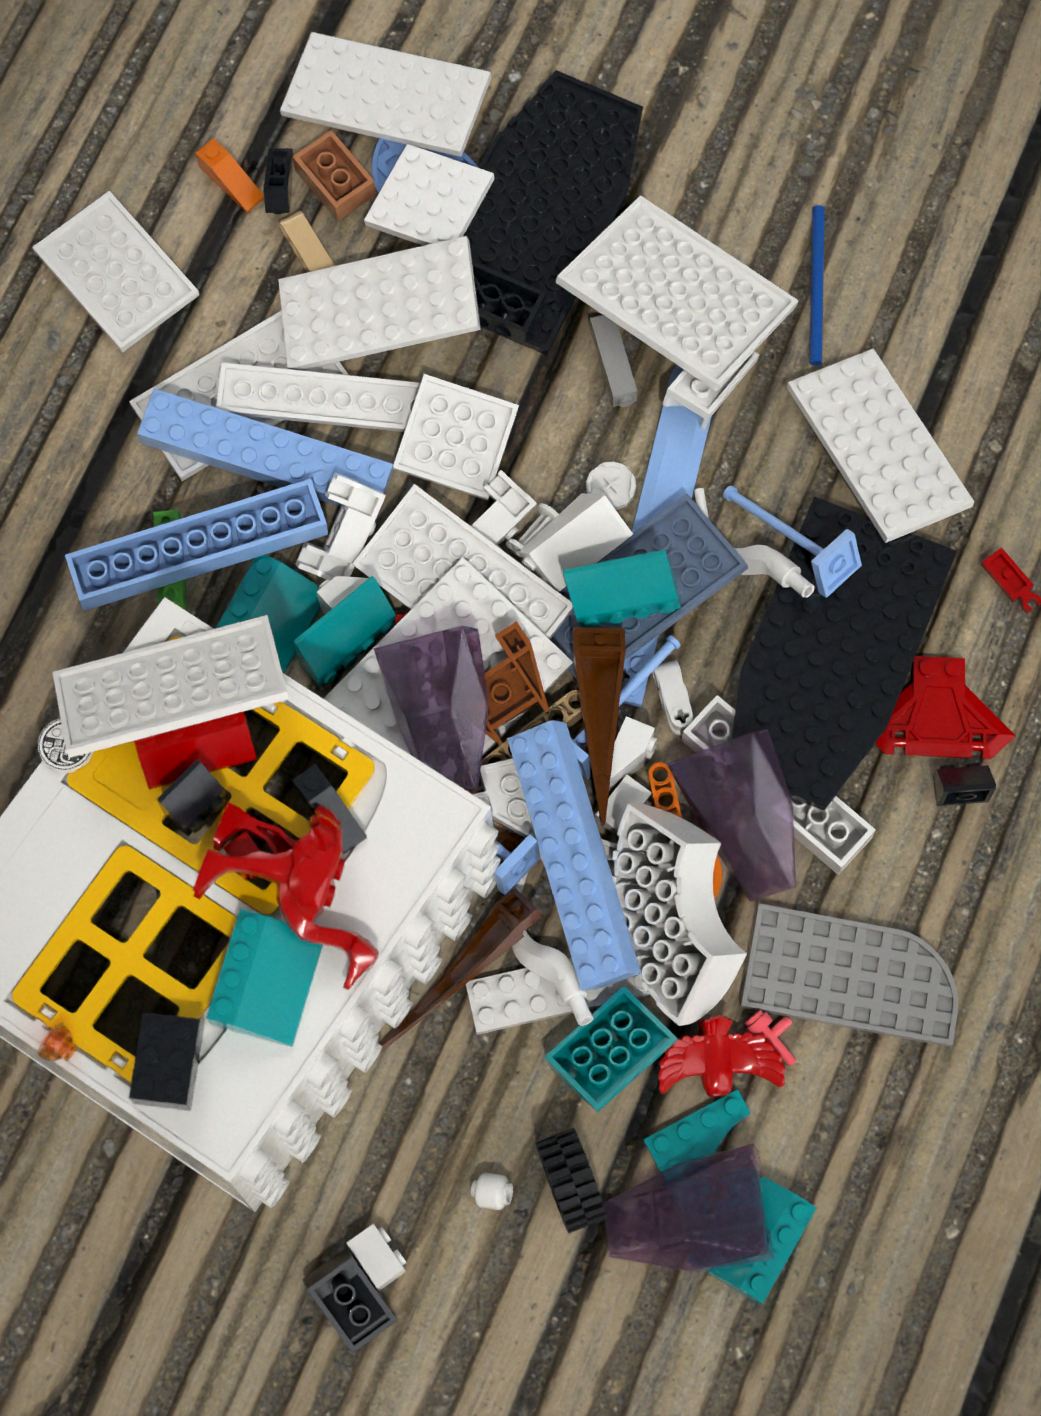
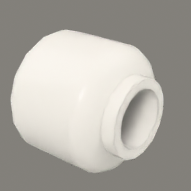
M482 1173L478 1180L473 1181L471 1195L475 1197L478 1207L502 1210L512 1200L513 1185L509 1183L508 1178L504 1175Z

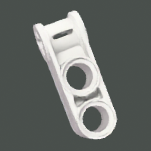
M677 660L659 664L652 673L670 729L674 734L682 736L683 731L693 721V712L686 686L683 683L679 663ZM677 718H682L685 723L681 724V721L677 720Z

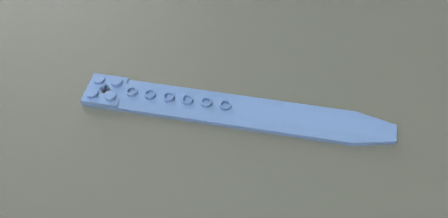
M677 364L671 373L668 388L684 370ZM663 405L632 533L686 493L692 499L712 416L704 431L701 429L698 414L685 406L665 407ZM659 635L624 661L623 671L630 678L624 679L621 689L654 656ZM649 676L623 704L642 707Z

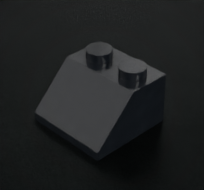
M195 760L157 798V801L164 815L189 836L192 832H198L205 825V819L212 812L217 813L225 805V799L228 796L225 789L199 760Z
M969 763L965 767L955 768V765H944L936 769L933 776L937 806L987 803L996 790V783L989 765L981 766L980 763Z

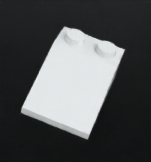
M626 716L614 743L609 794L617 788L626 775L632 776L644 766L646 759H652L657 738L654 737V727Z

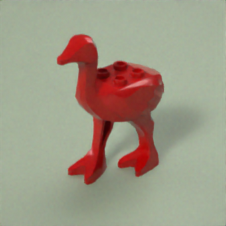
M228 802L213 839V849L220 852L237 832L247 830L262 839L273 854L258 851L246 856L231 857L208 849L193 887V897L201 899L212 884L227 872L252 874L277 884L276 900L288 927L302 941L333 946L341 949L346 954L349 965L343 988L349 990L365 971L374 966L378 959L379 951L368 939L355 932L321 927L313 923L323 913L325 906L331 907L336 892V886H333L334 879L340 881L344 870L345 859L341 858V821L336 818L332 811L319 805L315 809V815L310 818L309 825L311 830L296 841L289 838L281 828L261 822L248 815L243 809Z

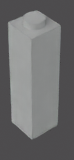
M604 315L590 318V331L612 406L627 407L637 401V388L618 324Z

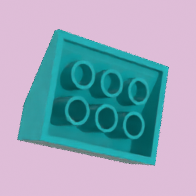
M666 549L563 570L575 616L580 627L596 628L599 624H618L625 619L647 618L650 614H669L674 612L675 609H681L677 580Z
M267 555L255 557L216 628L267 615L282 673L285 674L296 653L293 641L311 626L320 610L317 596L319 586L282 562Z
M373 576L293 641L300 666L319 687L334 681L340 670L344 667L349 668L352 666L359 654L363 651L368 652L376 645V640L382 635L386 636L395 626L396 614Z
M240 909L206 1016L209 1024L293 1047L323 945L302 941L285 922Z
M625 986L592 1014V1022L584 1026L579 1025L545 1056L550 1069L597 1112L678 1040Z
M740 1165L686 1260L752 1302L763 1303L817 1207L786 1188Z

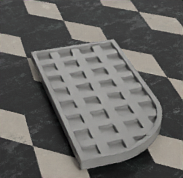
M765 904L758 905L741 1008L756 1011L761 1009L762 1012L946 1047L953 1046L959 1007L957 987L945 961L928 943L904 930Z

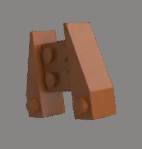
M517 621L495 635L508 658L466 686L451 664L429 678L446 704L498 745L503 743L495 730L536 703L540 704L546 715L550 713L531 642Z

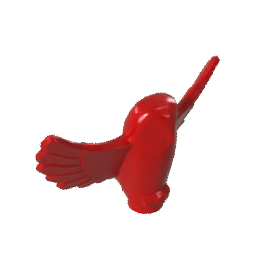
M718 1015L701 1020L698 1023V1035L692 1037L683 1035L681 1039L677 1038L678 1040L665 1051V1056L660 1061L659 1089L664 1094L675 1083L686 1077L701 1076L702 1085L707 1096H726L731 1092L733 1074L736 1073L753 1074L770 1081L777 1087H782L785 1084V1066L782 1063V1055L775 1050L773 1043L766 1041V1036L763 1033L754 1035L751 1032H745L742 1035L740 1033L728 1034L727 1032L732 1024V1020L726 1016Z

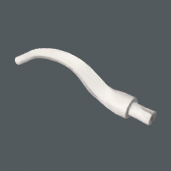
M704 488L695 489L696 505L708 518ZM766 545L734 548L748 565V569L741 575L765 574L772 577L785 588L792 587L802 597H809L813 593L815 586L800 575V567L780 552Z
M528 873L514 886L521 894ZM525 930L522 933L524 937L512 946L516 958L528 970L550 980L555 985L563 1004L571 1007L578 1025L584 1026L592 1022L593 1016L585 1001L588 993L586 990H581L573 964L561 951L535 942Z

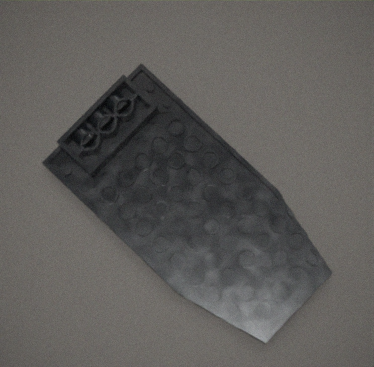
M556 70L537 90V94L523 105L522 110L510 119L502 132L499 131L494 137L478 168L494 173L495 179L463 237L467 236L470 244L481 328L546 356L548 355L576 299L575 295L556 283L557 276L615 221L627 196L643 106Z
M814 496L799 533L825 549L846 529L850 530L855 534L862 566L826 598L818 591L811 561L816 556L799 544L794 543L788 559L800 567V575L813 584L815 589L809 597H802L792 587L785 588L777 583L741 668L727 773L825 811L849 777L858 768L864 757L885 732L957 551L912 533L885 543L869 517Z

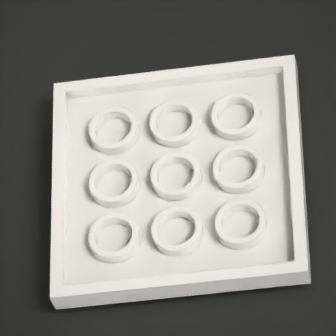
M407 144L365 217V225L422 246L463 237L495 179L494 173Z
M424 374L393 465V470L488 501L489 495L484 491L483 487L486 484L489 485L496 477L519 405Z

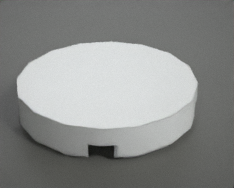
M604 462L589 473L586 489L587 494L605 495L615 510L626 507L633 500L636 482L634 475L625 465L617 462Z

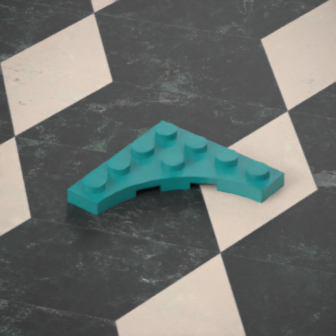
M739 1090L724 1096L643 1140L695 1237L702 1233L714 1212L710 1197L709 1179L715 1152L726 1134L737 1123L751 1114Z

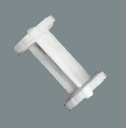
M540 503L537 507L540 515L518 541L510 538L506 542L507 548L520 561L523 558L518 552L559 515L550 506Z

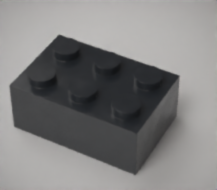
M143 1012L129 1099L133 1104L191 1111L204 1032V1024L200 1019Z

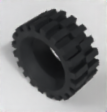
M572 1128L535 1142L548 1184L568 1234L606 1220L607 1215L601 1195L575 1129Z

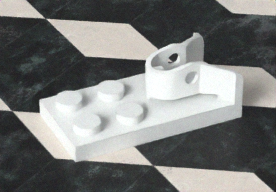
M754 351L717 391L683 370L667 389L662 405L665 407L685 406L698 414L701 429L705 431L710 417L757 362L760 354Z

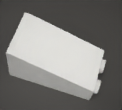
M581 493L518 553L523 558L522 564L525 568L559 592L567 586L563 570L597 563L631 537L633 533L605 495Z

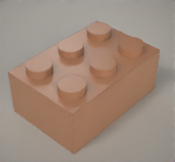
M332 130L292 156L296 173L337 221L376 196L375 181Z

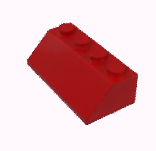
M244 711L134 740L149 790L172 784L195 760H199L211 773L257 759Z

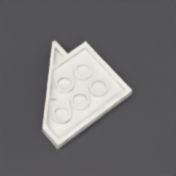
M513 758L479 766L478 772L484 792L472 795L491 806L492 819L525 838L530 834L537 840Z

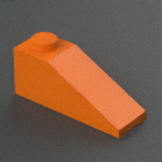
M214 138L195 153L199 168L246 213L264 199L263 193L230 153Z

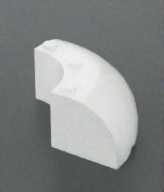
M628 803L617 833L620 837L617 851L613 852L612 860H615L614 876L612 877L641 974H638L642 981L641 986L646 992L649 991L657 1001L656 1005L664 1014L679 1026L691 1024L705 1016L722 999L733 983L747 955L727 933L715 905L713 870L721 842L692 823L672 813L644 804Z

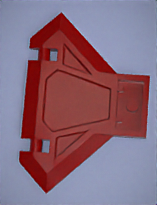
M915 656L912 684L900 693L888 726L875 745L885 755H894V748L899 747L904 748L906 756L972 758V751H982V759H992L1016 735L965 685V658ZM895 732L904 733V737H895ZM972 736H982V741H972Z

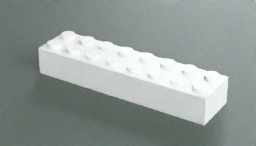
M717 695L683 731L682 741L839 875L873 838L876 829L837 796L828 808L823 811L727 773L735 710Z

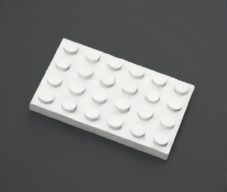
M110 191L32 247L36 255L122 353L199 296V291Z

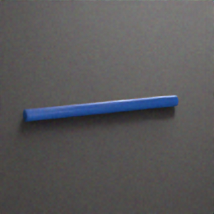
M821 205L812 208L810 365L813 366L822 364L825 208Z

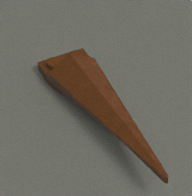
M573 627V663L600 823L604 827L626 653L625 628Z
M515 887L494 904L470 941L438 982L404 1018L401 1024L380 1043L382 1045L381 1052L524 937L522 933L527 928L533 926L542 916Z

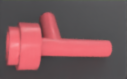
M760 1009L745 1022L746 1030L753 1035L763 1033L766 1036V1041L774 1044L775 1050L782 1055V1060L790 1067L797 1060L779 1040L778 1036L792 1024L791 1020L784 1016L770 1029L768 1025L773 1019L767 1012L763 1013Z

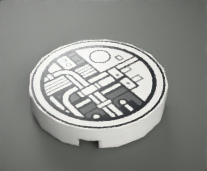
M61 718L49 723L43 729L38 740V751L41 759L50 769L59 773L77 771V769L90 762L94 753L93 751L69 758L66 751Z

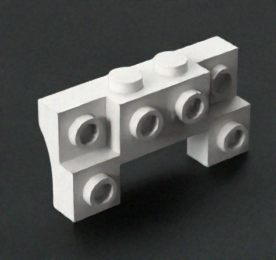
M502 470L489 485L486 484L483 487L484 491L495 503L471 525L472 528L500 549L499 545L505 539H512L519 531L517 529L519 523L537 507V503Z
M335 472L325 496L328 499L341 503L342 506L325 545L321 548L309 542H304L295 563L299 569L326 580H332L336 576H351L354 570L352 563L366 547L365 542L368 536L373 534L376 527L375 519L386 497L381 491Z

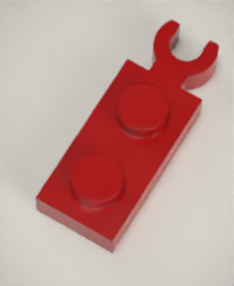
M1002 547L982 561L981 566L1012 603L1018 599L1021 601V608L1025 613L1029 614L1032 610L1028 605V601L1035 602L1037 606L1041 605V597L1036 593L1030 592L1034 584Z

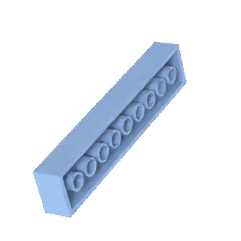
M153 389L137 433L141 444L282 488L311 479L318 500L340 507L342 506L341 503L328 499L325 496L335 472L381 491L385 495L393 474V464L158 389Z
M308 479L66 554L65 557L83 611L326 536L328 531L312 480Z
M551 720L508 738L581 990H597L641 974L566 722Z

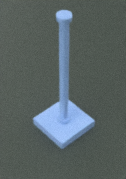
M729 486L725 489L723 493L724 499L735 502L816 556L811 561L818 591L827 598L862 566L855 534L850 530L846 529L823 549L738 493L737 488L734 486Z
M669 635L666 638L667 642L621 689L619 706L674 649L677 650L681 646L677 639ZM584 728L574 740H571L581 774L589 779L592 776L590 758L581 747L587 741Z
M530 834L512 853L499 842L494 841L500 845L496 855L504 860L494 871L497 888L504 895L511 891L541 859L538 841Z

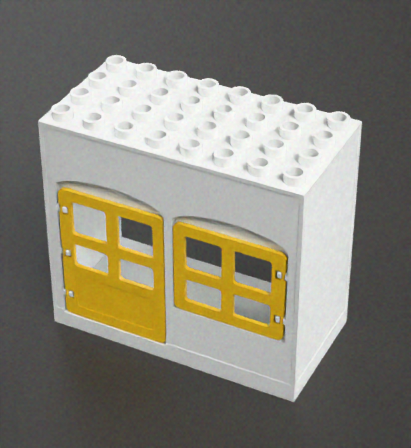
M164 597L123 653L209 631L213 628ZM284 673L283 677L289 699L249 710L280 730L247 776L241 777L229 768L211 772V775L225 791L231 794L229 803L243 809L245 812L249 809L256 810L300 839L311 830L310 821L264 792V787L294 745L299 742L348 774L336 792L367 838L344 854L342 852L341 858L345 859V866L340 881L334 879L333 886H336V892L331 907L325 906L323 913L313 923L321 927L355 932L368 939L379 951L378 959L374 966L365 971L353 986L347 990L343 988L349 965L346 954L336 947L323 945L293 1047L212 1026L207 1021L206 1016L229 943L195 989H189L144 958L145 952L178 907L186 908L227 935L230 939L240 909L269 916L286 923L276 900L277 884L271 882L267 889L261 890L249 881H245L237 873L227 872L212 884L201 899L193 897V887L207 850L210 849L218 852L213 849V839L226 806L198 844H191L164 826L163 820L166 818V815H164L157 798L171 784L151 790L148 789L135 743L131 741L94 751L90 762L72 773H59L50 769L42 761L0 817V1038L254 1212H256L261 1203L273 1208L280 1200L290 1182L284 1177L285 1173L283 1171L293 1157L303 1163L311 1155L321 1138V1135L315 1132L316 1123L324 1112L334 1118L342 1110L352 1090L346 1087L348 1083L347 1078L355 1067L365 1073L373 1065L382 1049V1045L377 1043L378 1033L385 1023L396 1029L404 1020L413 1003L408 999L409 988L416 979L424 985L432 979L443 959L437 955L440 950V943L445 936L453 941H457L463 934L472 918V914L467 912L471 904L469 901L475 893L486 898L496 886L494 871L501 861L496 856L500 845L494 842L498 835V830L493 828L491 806ZM126 872H132L159 890L161 895L126 943H121L92 924L91 920ZM76 941H82L109 959L111 964L80 1008L75 1013H70L43 995L41 988ZM129 976H134L180 1008L177 1016L200 1019L204 1024L191 1111L133 1104L129 1099L135 1057L96 1031L93 1027L98 1017Z

